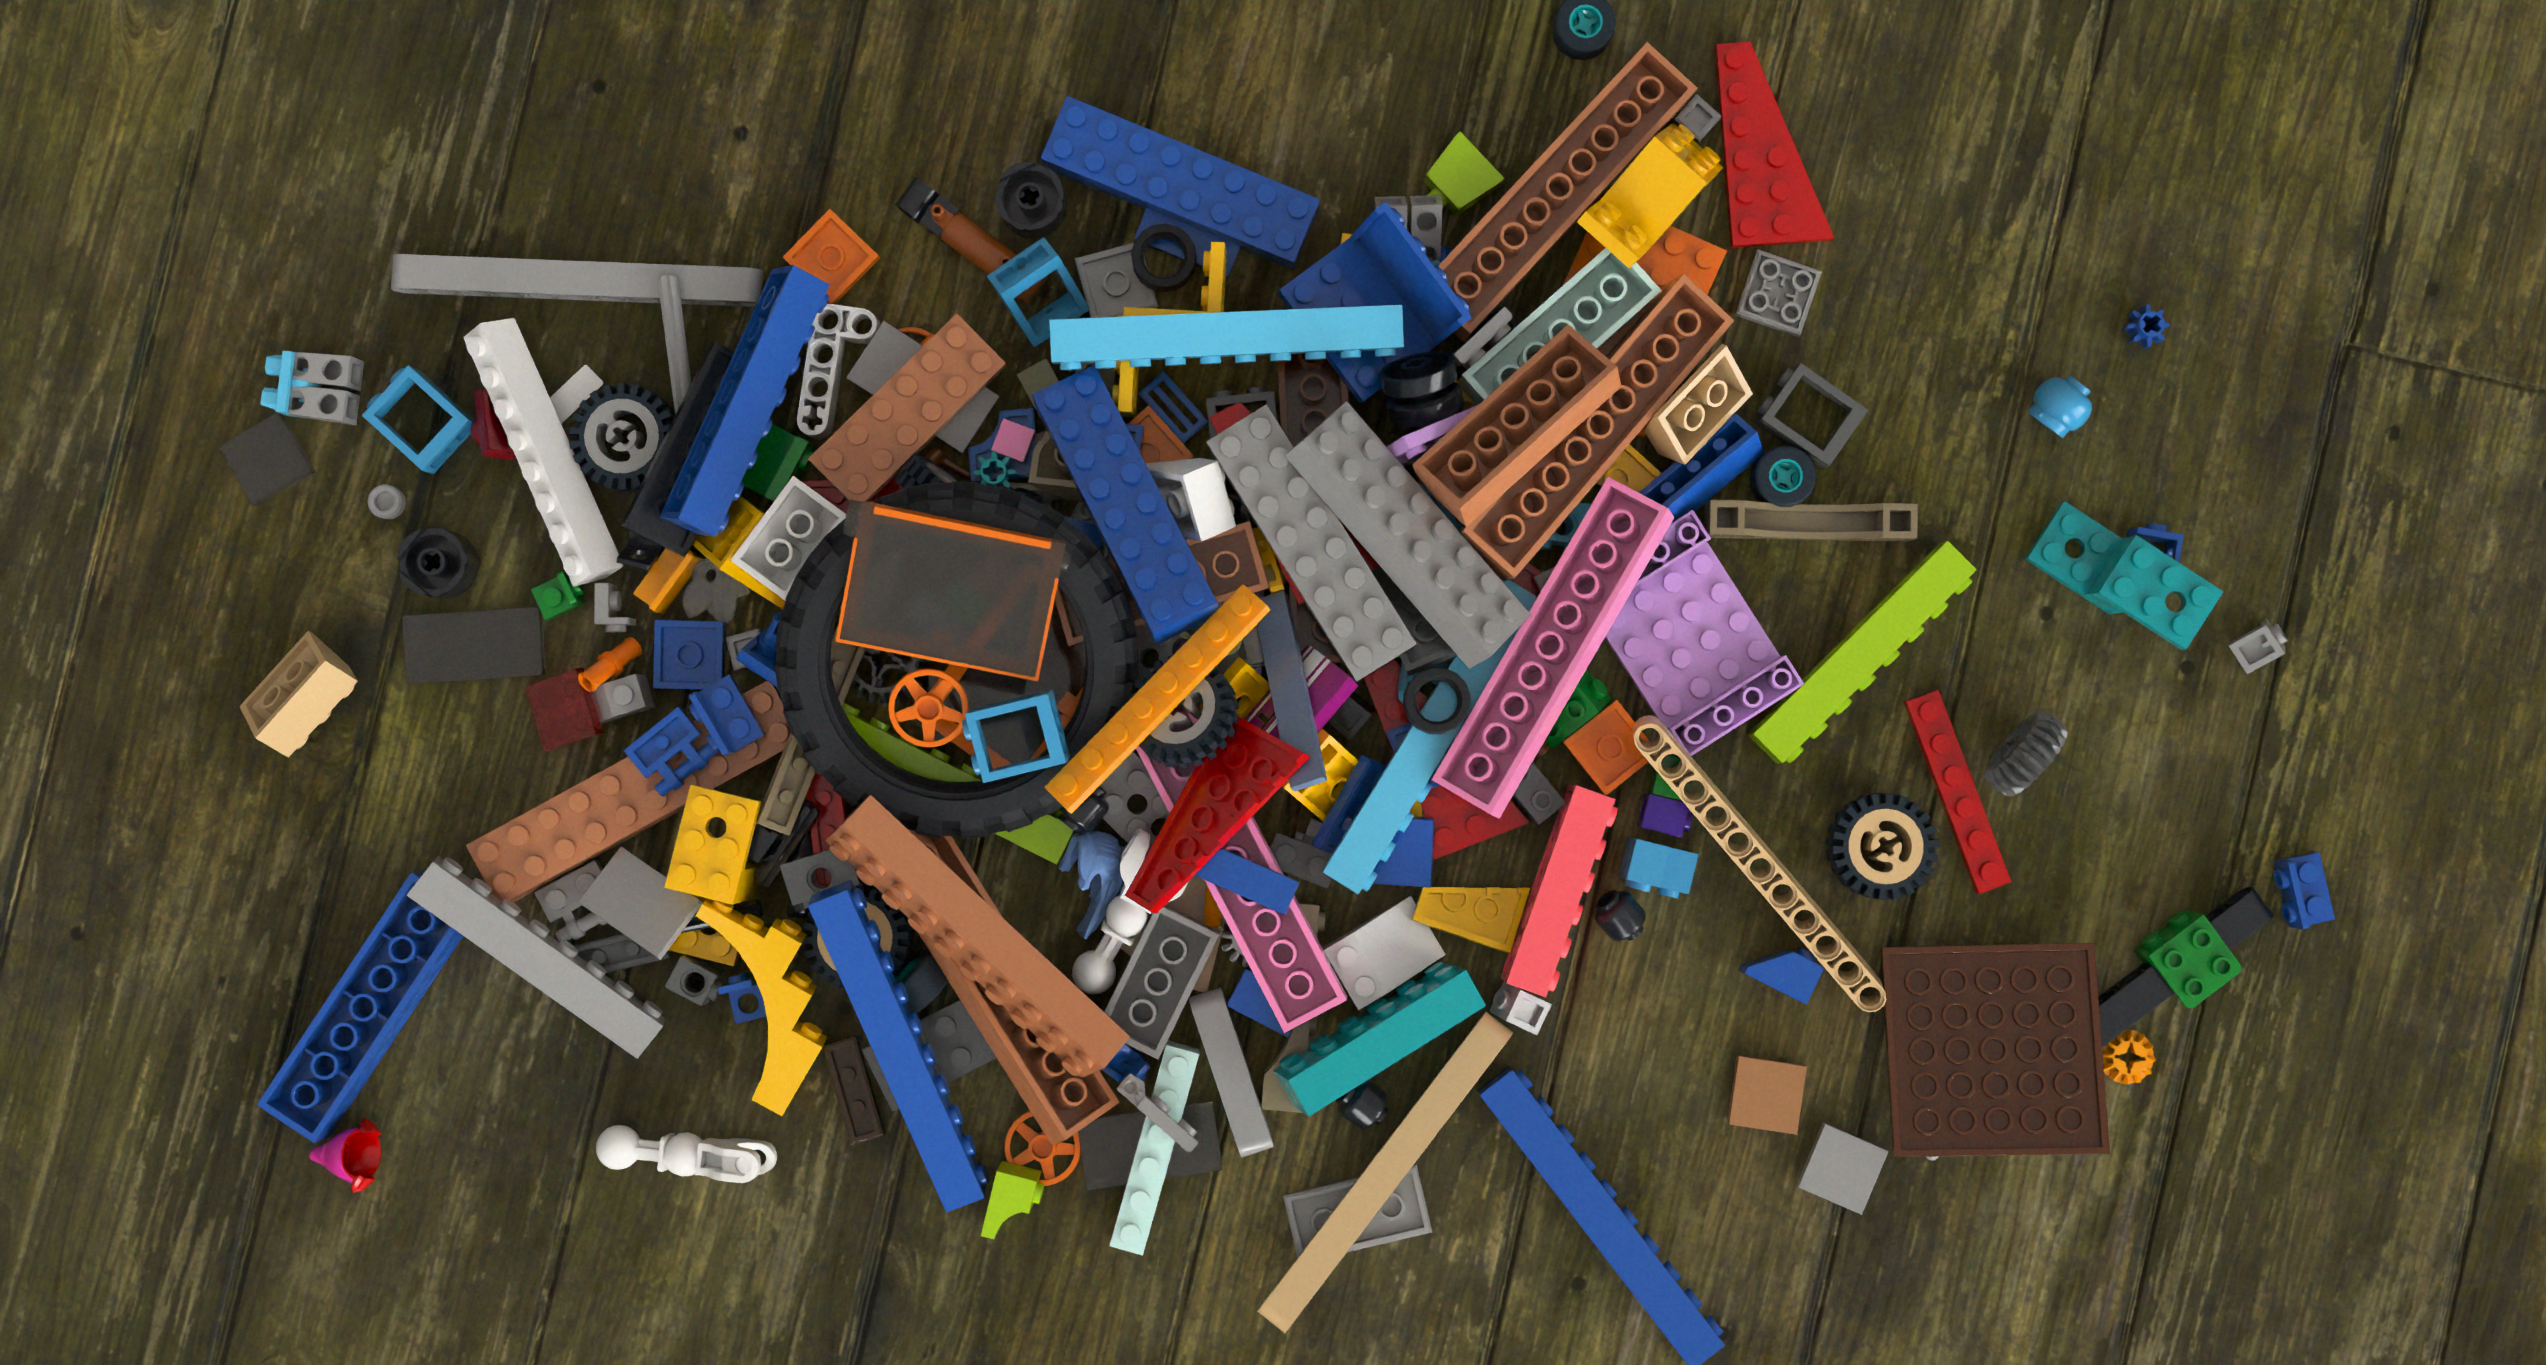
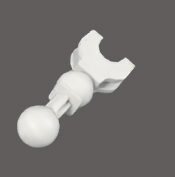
M1142 829L1135 831L1121 854L1120 873L1124 884L1120 895L1115 897L1107 906L1106 917L1103 919L1101 930L1105 933L1096 950L1081 954L1074 962L1072 968L1073 981L1085 993L1100 994L1112 986L1116 977V967L1113 959L1123 943L1131 946L1134 942V936L1138 935L1147 926L1151 912L1125 896L1149 848L1150 834ZM1188 882L1170 901H1173L1182 895Z
M615 1125L607 1128L601 1133L596 1143L598 1159L610 1169L620 1170L628 1168L636 1160L658 1162L657 1170L660 1172L669 1169L670 1172L683 1177L695 1174L725 1182H749L758 1175L770 1171L777 1161L776 1149L767 1141L744 1138H707L702 1140L699 1136L689 1132L678 1133L677 1135L669 1133L662 1136L660 1141L640 1139L632 1128L625 1125ZM756 1149L761 1150L765 1154L766 1161L764 1165H761L760 1155L755 1151Z

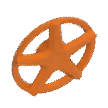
M932 668L919 669L904 675L893 688L888 703L890 721L896 732L909 743L921 747H937L952 741L963 730L962 720L966 719L965 713L969 711L967 694L958 680L951 674ZM932 675L943 678V680L931 693H927L914 678ZM905 685L915 703L910 707L895 712L897 694ZM952 685L960 695L963 707L962 713L943 704V700ZM912 719L921 721L923 741L908 735L900 727L899 722ZM938 719L959 723L950 735L934 741L935 726Z
M1028 1111L1012 1123L1006 1134L1004 1143L1006 1160L1009 1163L1021 1166L1036 1160L1040 1162L1045 1180H1039V1183H1043L1045 1186L1056 1184L1067 1178L1078 1164L1082 1150L1079 1132L1073 1135L1075 1144L1060 1142L1051 1145L1043 1131L1037 1133L1023 1123L1024 1120L1033 1116L1031 1111ZM1016 1130L1028 1142L1029 1146L1012 1159L1010 1144L1012 1135ZM1055 1155H1074L1070 1166L1061 1175L1055 1177L1053 1157Z

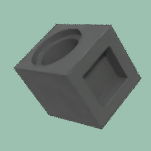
M683 955L680 956L665 988L703 1006L709 1003L710 1000L715 1001L718 998V987L724 985L720 980L725 972L696 957ZM694 972L700 973L704 977L705 985L702 990L695 989L691 984V976Z

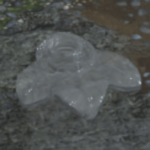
M706 558L699 561L693 569V582L684 590L683 605L689 618H694L707 610L715 619L728 624L736 613V598L747 596L750 594V589L720 570ZM710 569L716 572V578L712 582H708L705 578L706 572Z

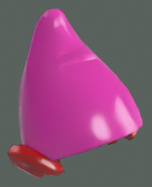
M363 1118L360 1121V1127L338 1133L326 1143L312 1149L309 1157L338 1178L352 1183L351 1189L353 1193L363 1191L375 1180L373 1176L381 1161V1144L378 1137L381 1135V1132L372 1121Z

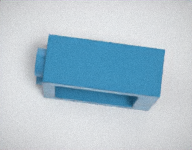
M1044 237L987 275V278L1015 322L1034 348L1050 338L1049 320L1078 319L1090 310L1060 257ZM1053 271H1056L1068 293L1026 320L1013 298Z
M408 365L406 368H401L394 373L390 379L391 384L383 393H378L370 399L367 404L368 409L362 416L422 471L434 474L471 434L470 429L474 419L424 373ZM414 383L452 416L450 421L420 453L382 419Z
M1053 689L970 709L965 713L966 719L962 720L965 738L967 741L972 740L975 754L971 755L972 766L976 775L981 774L983 783L1064 764L1070 759ZM1036 706L1049 755L993 769L980 719Z

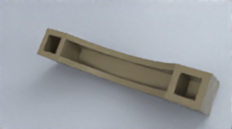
M1709 500L1703 504V526L1711 538L1908 542L1917 539L1918 504H1796L1792 507H1779L1766 502Z
M1298 902L1317 937V932H1324L1326 912L1319 911V903ZM1317 1016L1291 1029L1287 1042L1280 1053L1264 1070L1261 1109L1303 1113L1292 1105L1273 1070L1280 1066L1279 1061L1293 1052L1300 1054L1308 1049L1309 1035H1316Z

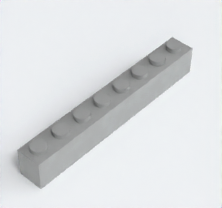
M437 856L408 892L407 896L638 1059L662 1029L665 1022V1017L662 1016L663 1011L653 1002L646 1000L644 1003L635 997V991L625 982L618 980L616 983L605 975L607 971L593 960L586 962L577 955L578 950L565 940L558 942L548 934L550 930L544 924L535 919L530 922L519 914L521 909L508 899L501 901L491 894L492 888L478 878L472 880L462 873L463 868L456 861L448 857L442 859Z

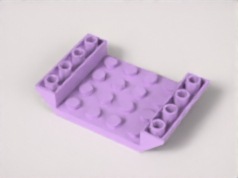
M1693 510L1671 523L1605 636L1606 641L1654 716L1667 727L1690 756L1804 685L1787 656L1779 655L1707 541L1711 537Z

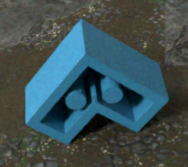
M1627 837L1617 876L1626 879L1625 886L1650 892L1651 886L1659 887L1658 894L1678 899L1679 892L1685 894L1690 892L1699 854Z

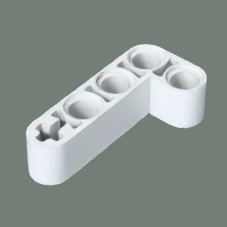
M826 304L824 310L821 313H817L812 323L815 326V330L808 342L797 415L799 429L812 439L822 440L832 433L846 342L869 344L881 325L880 321L869 310ZM830 314L837 315V325L832 329H824L823 321L826 316ZM861 320H871L872 327L868 333L858 334L856 332L857 324ZM824 348H832V359L827 363H819V352ZM820 381H826L828 384L826 394L821 397H815L813 394L814 385ZM811 403L819 405L818 408L815 409L811 406ZM817 415L822 420V424L812 428L808 425L809 420H815Z

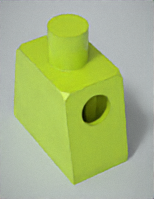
M1459 132L1428 171L1424 182L1432 190L1426 196L1440 195L1443 208L1447 206L1457 216L1498 190L1505 178Z

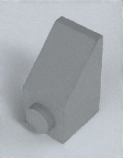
M633 674L601 684L594 692L586 691L579 695L589 728L656 708L647 677L641 674Z

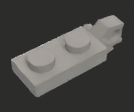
M1130 1073L1120 1083L1117 1090L1187 1152H1191L1199 1142L1194 1138L1197 1131L1183 1118L1178 1123L1167 1114L1171 1108L1158 1096L1155 1095L1152 1099L1148 1098L1145 1095L1144 1081Z

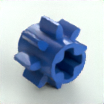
M2147 304L2141 307L2140 313L2135 310L2129 312L2127 315L2132 321L2122 327V330L2128 331L2130 336L2128 343L2141 342L2142 349H2147L2151 347L2152 340L2155 343L2164 341L2165 338L2161 333L2170 326L2169 323H2165L2162 317L2164 310L2162 309L2158 312L2151 311L2150 305ZM2145 321L2149 324V326L2146 329L2147 332H2145L2143 329L2146 325Z

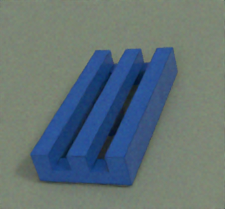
M1164 371L1138 393L1183 444H1186L1192 436H1195L1201 428L1208 424V420ZM1164 382L1198 421L1196 424L1193 425L1158 386L1160 383ZM1152 390L1187 428V432L1183 434L1148 395Z

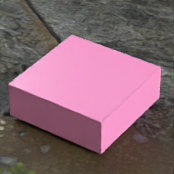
M1003 418L991 451H996L1000 455L1009 456L1013 460L1025 463L1036 431Z

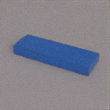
M1146 208L1134 240L1137 239L1142 231L1152 225L1166 223L1178 226L1193 241L1196 251V266L1203 268L1204 251H1211V242H1225L1227 250L1226 278L1229 279L1241 246ZM1157 239L1149 244L1151 248L1184 260V253L1180 245L1171 239Z
M1363 754L1361 755L1312 844L1315 847L1333 854L1387 765Z
M1223 848L1195 874L1199 878L1284 915L1299 884V881Z

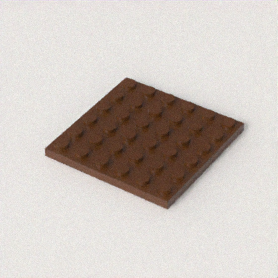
M2094 943L1881 948L1882 982L1886 992L1884 1016L1893 1157L2110 1154Z

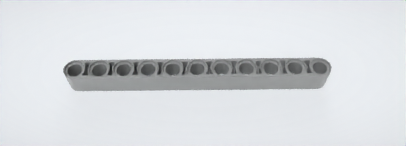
M394 254L392 255L391 290L409 294L661 303L658 276L674 274L678 277L681 304L755 307L762 292L763 271L747 267Z

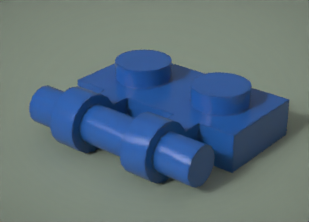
M677 707L624 750L645 778H649L656 771L661 774L663 779L654 786L661 796L666 795L672 789H679L685 784L684 779L697 769L700 771L709 764L708 760L717 754L709 742L699 750L694 746L692 742L703 733L682 707ZM683 751L688 759L674 770L668 762Z

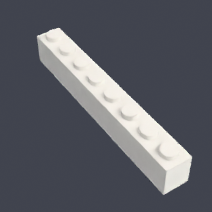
M515 318L480 323L463 337L467 350L473 358L480 374L481 382L486 388L494 406L495 414L503 426L508 443L513 449L521 467L522 475L533 494L536 507L544 519L550 538L555 544L563 562L564 570L569 576L573 587L605 579L624 565L616 562L619 553L584 474L580 470L581 467L573 458L575 454L570 449L569 440Z

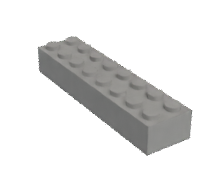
M1347 401L1285 455L1289 462L1469 669L1491 657L1531 615Z
M1267 404L1207 441L1209 450L1222 467L1229 482L1355 682L1416 645L1415 640L1335 513L1285 457L1293 446Z

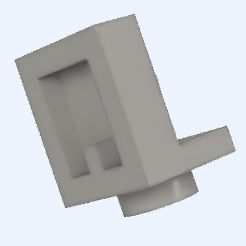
M595 583L594 624L605 626V632H626V626H636V619L616 617V612H619L622 606V597L620 591H617V585Z
M2265 619L2260 622V626L2229 642L2228 646L2245 672L2249 674L2284 655L2285 645L2283 643L2288 640L2278 624L2271 626L2269 621Z
M1503 982L1501 988L1494 995L1490 1012L1513 1025L1538 1035L1552 1004Z

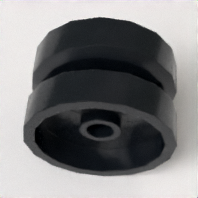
M1440 351L1416 353L1392 361L1381 369L1379 377L1384 394L1389 396L1386 401V407L1392 424L1399 427L1426 426L1453 416L1462 410L1464 400L1461 387L1458 383L1454 382L1458 372L1452 354Z

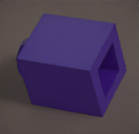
M1644 794L1637 827L1682 837L1683 831H1689L1693 813L1688 811L1689 808L1683 802L1652 794Z

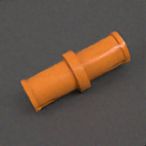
M627 637L613 650L603 652L598 656L596 663L578 675L580 685L588 692H594L597 687L610 677L615 678L623 672V667L642 654L641 645L634 638Z

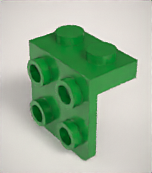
M772 424L766 437L760 438L756 447L758 451L756 462L751 469H746L742 478L744 486L774 502L793 476L799 479L802 472L809 469L812 463L808 458L813 454L816 447L808 441Z
M1587 669L1545 739L1548 741L1547 745L1554 748L1599 713L1611 699L1605 685L1599 679L1594 678Z
M2182 910L2172 915L2167 921L2168 925L2160 931H2153L2144 936L2140 941L2141 945L2133 951L2141 962L2155 966L2183 1006L2194 1008L2238 975L2242 968L2204 914Z

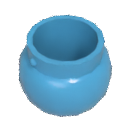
M2070 375L2065 380L2059 377H2051L2037 388L2033 395L2034 403L2027 412L2055 434L2064 438L2069 431L2077 430L2090 417L2092 403L2087 396L2091 391Z

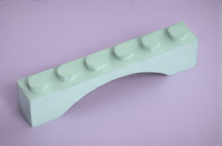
M1168 1040L1151 1099L1156 1095L1171 1108L1167 1114L1178 1123L1182 1118L1201 1049ZM1147 1116L1109 1245L1142 1256L1175 1143L1168 1134Z

